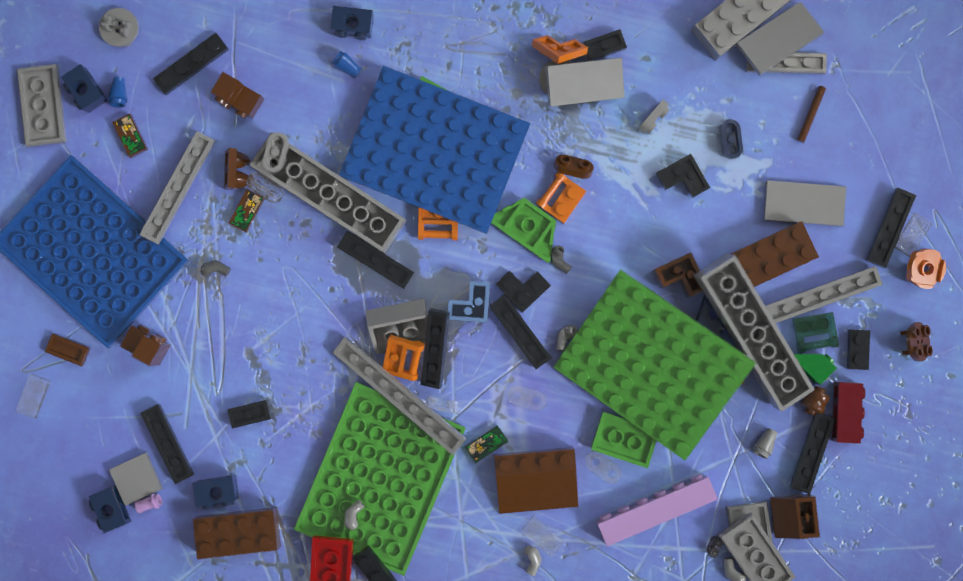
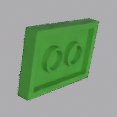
M602 411L590 449L648 468L657 441L627 419Z

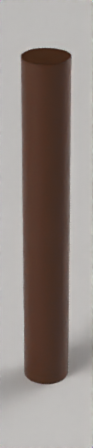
M819 86L797 138L798 142L804 143L826 91V88L823 86Z

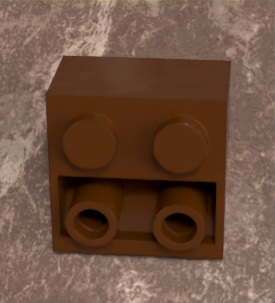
M799 494L770 497L775 538L806 539L820 537L815 496Z

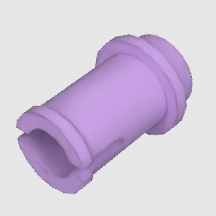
M155 493L151 494L148 498L135 501V509L138 513L152 508L158 509L162 505L161 496Z

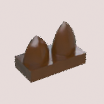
M236 148L225 150L224 190L242 188L254 181L249 175L236 171L237 168H242L250 162V159L245 154L237 151Z

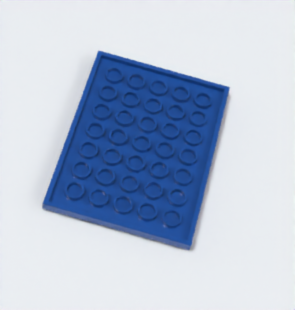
M383 66L339 176L487 234L530 123Z
M73 155L66 159L0 232V252L107 348H110L189 261L187 257L164 237L158 245L140 236L139 234L147 221Z

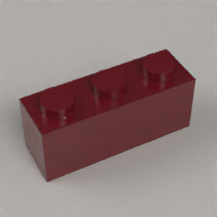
M834 382L832 418H835V422L832 428L831 441L861 444V439L864 437L862 419L865 417V409L862 407V403L866 395L863 383Z

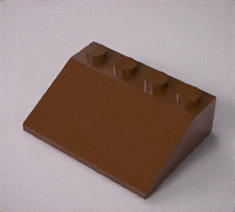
M573 447L494 454L499 514L578 507L575 449Z

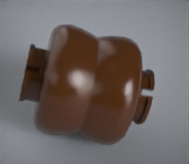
M814 385L815 390L803 397L800 405L805 408L804 412L816 416V412L819 414L824 413L825 405L830 397L825 394V389Z

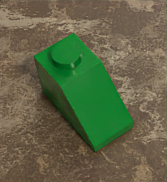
M794 354L806 376L816 385H821L837 369L833 364L835 361L827 354Z

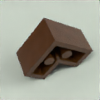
M223 71L211 90V93L215 96V101L227 109L230 106L236 109L235 113L244 119L247 116L253 119L264 101L260 94L244 86L239 80Z
M688 253L652 270L660 288L679 281L686 298L703 291L694 277V274L698 273L700 269L692 253Z
M131 325L120 347L131 352L133 358L148 366L160 365L171 344L166 342L167 338L160 334L149 333L150 329L144 325Z

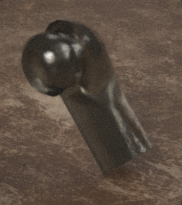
M719 535L713 536L707 545L706 551L711 558L717 557L721 546L724 545Z

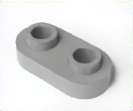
M663 99L638 130L643 134L646 131L650 134L657 125L655 123L658 117L663 118L670 110L667 108L669 103Z
M273 133L267 142L263 166L271 173L279 172L284 166L289 148V140L283 133ZM279 140L283 142L281 147L276 146V142ZM277 160V165L271 166V161Z

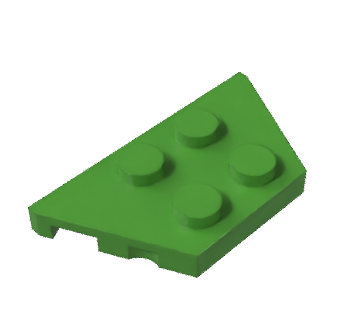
M525 198L495 213L491 224L546 263L550 262L556 226L554 218Z

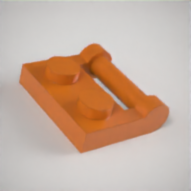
M557 172L551 185L535 204L564 224L586 193V190L568 179L564 174ZM561 183L565 184V189L553 206L550 207L547 204L559 185Z
M419 208L418 240H424V238H446L458 241V223ZM424 225H452V231L424 230Z
M390 335L383 368L393 376L416 381L418 378L417 369L420 354L424 350L425 344L421 341H411ZM408 349L413 350L410 368L405 370L404 365Z

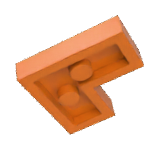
M545 35L532 41L533 48L557 64L586 55L588 50L587 46L576 39L559 43L550 36Z

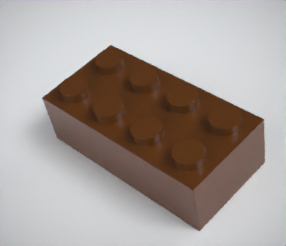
M803 221L730 253L736 256L753 287L819 258Z
M277 507L200 515L193 519L197 559L277 551L281 547Z

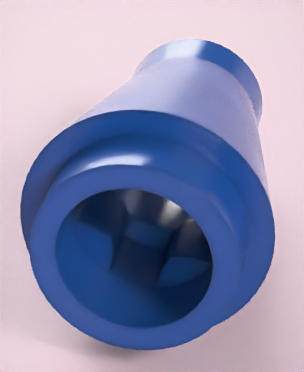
M340 51L332 62L335 69L347 73L354 78L362 70L346 52Z
M122 77L113 78L107 98L109 105L112 107L123 108L125 103L128 102L125 79Z

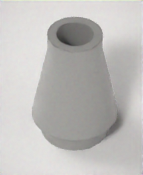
M766 428L763 435L753 446V453L768 459L772 455L778 433L770 428Z

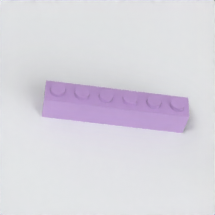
M697 474L691 477V481L685 484L683 481L676 483L672 486L673 489L657 491L654 493V497L649 499L647 497L641 498L631 507L625 505L618 508V512L612 515L610 513L601 515L599 517L600 520L596 521L605 544L610 546L718 500L709 477Z

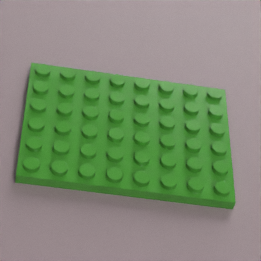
M620 269L554 368L686 461L756 362Z
M355 382L294 530L310 537L319 535L354 539L353 555L370 546L389 570L405 576L454 455L449 453L377 390ZM443 418L463 435L466 427ZM359 499L365 507L356 514L358 527L355 530H350L344 525L345 511Z

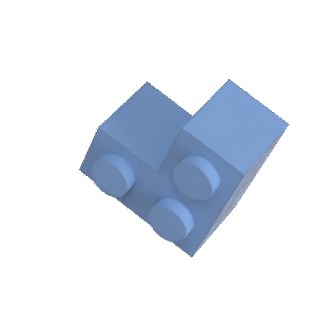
M470 281L469 301L449 300V320L487 323L490 282Z

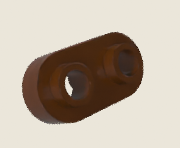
M569 155L557 156L554 163V169L557 172L581 179L590 178L594 170V166L590 161Z

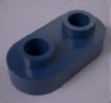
M728 119L719 128L723 155L727 159H736L743 152L741 129L737 121ZM727 127L732 129L731 134L726 132ZM730 146L734 147V153L729 152Z

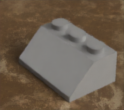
M424 298L366 310L367 326L376 354L386 353L390 335L411 341H421L425 344L428 312Z

